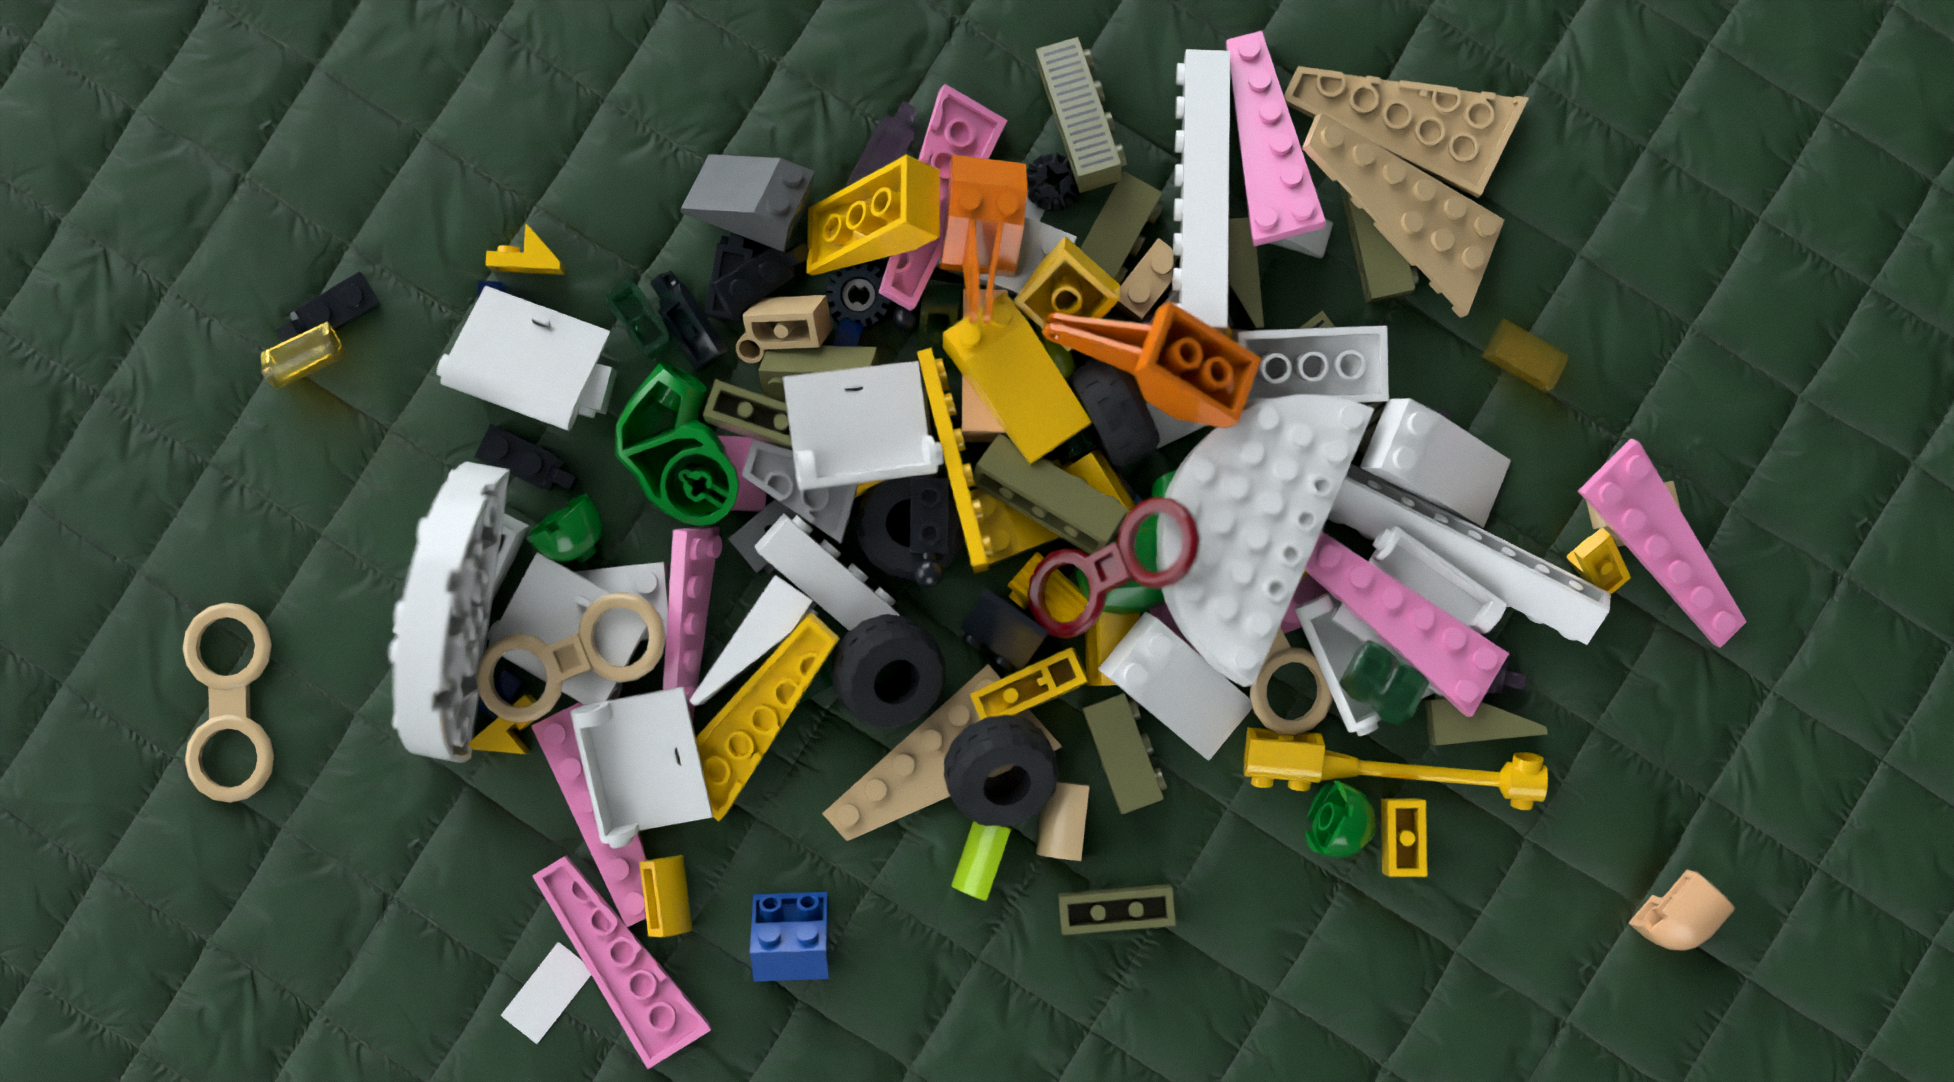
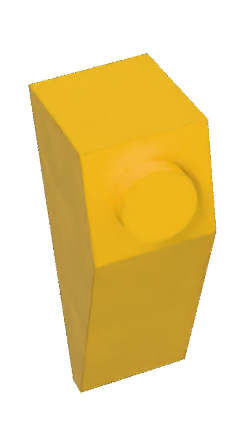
M1070 647L969 695L981 720L991 716H1015L1090 683V680L1075 648Z

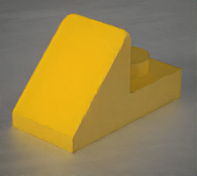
M525 224L523 253L520 252L519 247L498 246V251H486V266L493 272L566 275V267L527 224Z
M1600 528L1592 536L1586 538L1567 555L1569 563L1583 580L1611 594L1631 579L1612 535L1603 528Z
M524 695L513 706L527 707L537 701L532 695ZM498 717L473 738L468 745L473 750L529 754L531 751L513 729L517 728L521 731L533 721L517 723Z

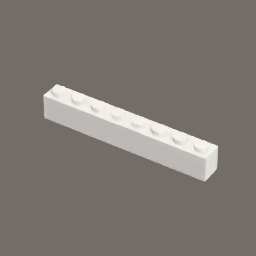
M1186 49L1184 63H1177L1176 85L1183 86L1182 97H1176L1175 118L1182 119V130H1176L1175 153H1182L1181 164H1175L1174 187H1181V199H1175L1174 221H1180V233H1174L1173 256H1180V268L1173 269L1172 289L1173 291H1179V303L1174 304L1225 335L1228 311L1230 51Z
M1350 464L1327 516L1329 520L1338 524L1344 523L1358 530L1363 537L1373 541L1385 527L1391 530L1394 526H1398L1507 603L1506 607H1512L1524 613L1528 619L1535 623H1544L1558 630L1563 637L1569 640H1578L1587 645L1609 613L1611 593Z

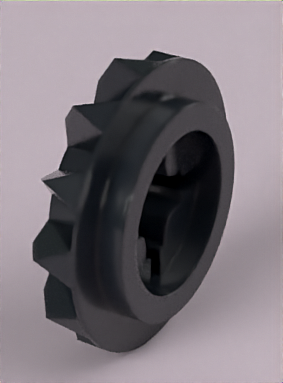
M1057 152L1047 155L1041 154L1029 164L1027 168V197L1035 206L1046 211H1061L1070 207L1078 199L1080 193L1068 157ZM1048 168L1055 177L1067 175L1059 183L1060 195L1052 186H1042L1047 181Z

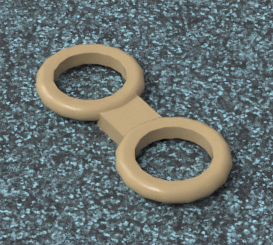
M626 592L606 594L590 604L580 620L578 634L548 645L536 636L517 633L503 636L489 645L478 664L476 680L479 695L487 708L500 718L522 723L537 720L551 711L561 696L563 681L589 670H593L605 679L618 682L639 679L653 670L663 655L666 640L663 620L655 607L639 595ZM622 607L631 609L640 615L647 625L649 633L647 650L642 658L633 665L624 667L613 665L602 658L596 648L594 639L596 624L602 615L612 608ZM519 648L532 652L539 657L545 667L547 675L545 691L540 699L531 706L517 707L510 705L499 696L495 689L493 681L495 665L503 654L512 649Z
M227 602L209 606L194 617L185 631L182 649L186 666L198 681L208 686L209 720L196 729L187 744L185 763L188 777L198 791L209 798L232 803L248 799L262 789L272 773L274 752L271 739L261 725L251 720L250 683L260 677L269 663L272 644L269 630L257 613L244 605ZM227 617L244 623L253 634L255 643L253 658L248 666L238 674L230 676L218 675L210 670L202 660L200 653L201 637L207 627L216 620ZM225 729L239 730L247 735L255 745L257 752L256 769L251 777L235 787L220 786L212 781L204 771L202 762L203 749L210 737Z
M1279 626L1254 685L1250 687V699L1254 713L1265 727L1279 734L1299 735L1314 729L1326 717L1332 705L1333 696L1314 653L1305 648L1290 647ZM1290 662L1301 663L1308 667L1314 675L1317 684V696L1312 708L1304 716L1294 720L1282 719L1277 716L1270 708L1266 696L1267 684L1272 674L1280 666Z

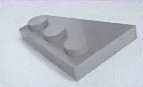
M752 439L742 476L842 544L859 483L800 490L796 478L793 451Z

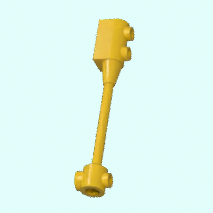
M1247 727L1244 777H1251V784L1260 788H1270L1273 786L1274 779L1288 780V787L1292 790L1308 791L1310 790L1311 782L1320 783V781L1364 775L1499 787L1503 797L1511 799L1510 806L1519 810L1533 809L1534 801L1543 802L1545 800L1548 787V771L1546 765H1543V757L1529 752L1514 753L1513 761H1507L1500 772L1364 761L1353 756L1325 750V743L1321 733L1304 732L1299 735H1285L1271 729Z

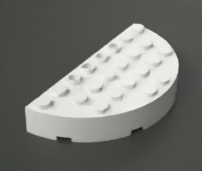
M1293 395L1261 402L1243 410L1239 423L1228 428L1217 427L1203 438L1186 456L1167 488L1164 498L1174 499L1188 508L1196 520L1200 545L1198 558L1190 572L1178 583L1161 588L1165 602L1185 639L1190 641L1195 649L1204 657L1203 659L1225 677L1243 687L1254 685L1374 411L1373 408L1355 401L1326 395ZM1159 513L1157 522L1156 565L1158 572L1167 570L1176 562L1181 553L1183 541L1179 525L1174 518L1166 513Z
M471 462L461 464L456 470H451L447 481L432 506L428 518H422L419 523L417 532L419 543L409 573L404 600L399 601L395 610V623L399 624L398 635L390 649V661L395 662V713L393 727L398 729L401 741L410 753L457 763L466 762L471 759L472 749L468 743L474 738L479 702L476 675L479 660L486 651L510 469Z

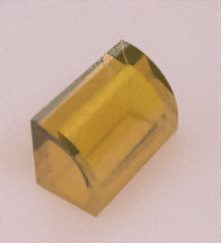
M1502 318L1481 355L1483 358L1543 392L1554 388L1568 360V354L1505 318Z
M325 322L262 352V374L269 384L278 390L346 358V350L329 322Z

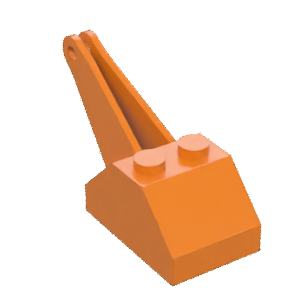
M952 155L949 169L940 269L963 271L970 323H976L980 287L979 273L989 275L983 309V324L989 325L992 313L995 275L1014 277L1017 269L1027 200L1026 164Z
M1171 301L1158 308L1152 325L1051 313L1042 331L1043 336L1052 342L1073 348L1135 375L1144 400L1174 419L1221 428H1228L1239 423L1261 361L1260 357Z

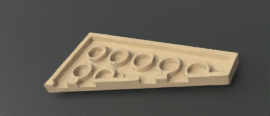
M1298 66L1284 94L1287 106L1312 118H1315L1320 113H1324L1378 146H1382L1383 149L1419 170L1476 198L1482 195L1528 100V97L1499 96L1492 92L1482 91L1477 93L1458 90V88L1403 80H1400V82L1389 81L1374 76L1345 75L1338 71Z
M1324 113L1315 116L1302 149L1332 181H1338L1352 196L1350 200L1358 209L1363 208L1375 220L1373 225L1411 266L1416 265L1430 279L1429 285L1437 294L1441 292L1454 305L1451 309L1460 318L1468 315L1504 219Z
M989 664L822 813L846 841L950 796L943 774L945 754H947L950 744L955 737L972 723L981 721L969 694L1001 680ZM1030 710L1015 715V717L1025 718L1033 722L1035 726L1040 728L1048 738L1053 750L1062 747ZM1014 765L1001 766L992 771L988 777H995L1009 771Z

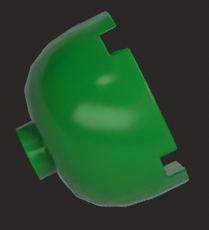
M587 493L568 501L567 503L571 509L566 507L561 511L555 510L530 531V536L527 539L537 552L562 564L574 559L581 564L597 552L594 545L602 535L603 524L601 514Z
M1334 781L1335 785L1325 784L1314 797L1307 816L1308 819H1314L1312 832L1306 830L1305 837L1308 847L1313 852L1328 857L1345 858L1355 855L1372 840L1376 832L1375 814L1371 801L1364 793L1349 784Z

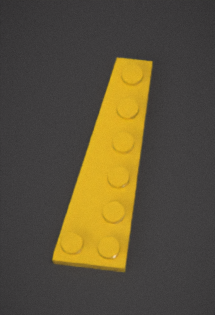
M932 348L917 351L974 573L989 570L987 558L994 557L989 536H981L977 524L984 521L979 499L971 501L968 487L974 486L975 483L970 464L962 465L959 451L966 450L961 429L953 430L949 416L957 414L951 393L943 394V391L950 390L942 358L934 360Z
M810 613L696 737L713 817L718 822L728 813L840 639L813 613Z

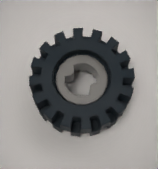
M868 262L838 269L839 271L836 274L833 273L825 290L829 311L837 323H841L844 328L849 330L852 328L856 331H862V329L866 328L868 330L875 328L874 325L881 324L885 320L884 317L887 314L889 315L893 301L878 293L884 274L877 266L873 267ZM853 288H857L860 291L866 288L870 294L869 300L864 305H861L860 302L852 304L849 301L850 291Z

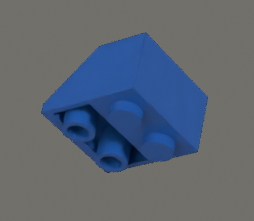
M828 893L753 894L750 958L754 982L829 979Z

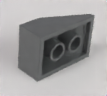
M709 154L681 207V213L784 252L810 199L815 171L782 158Z

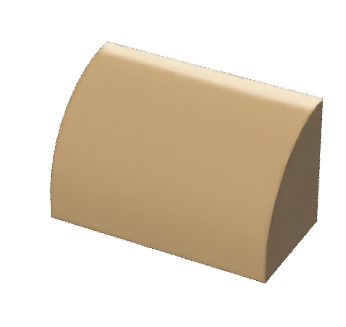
M1057 781L1052 797L1040 810L1036 854L1081 861L1089 785Z

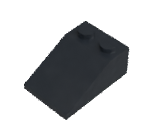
M986 588L960 627V629L966 632L962 639L980 651L984 645L997 653L993 660L1010 672H1012L1015 666L1022 670L1049 633L1045 628Z

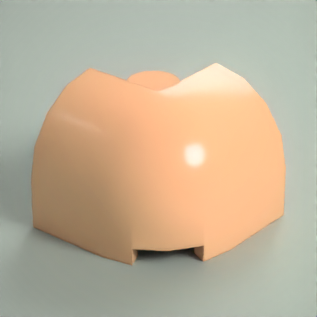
M1686 870L1663 898L1652 895L1630 920L1629 924L1646 939L1661 947L1685 951L1696 948L1711 938L1735 908L1725 896L1699 873Z

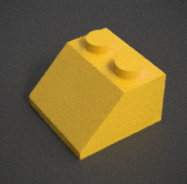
M1065 236L1038 264L1013 300V303L1042 329L1047 324V318L1051 313L1101 319L1120 300V284ZM1062 345L1068 352L1072 349Z

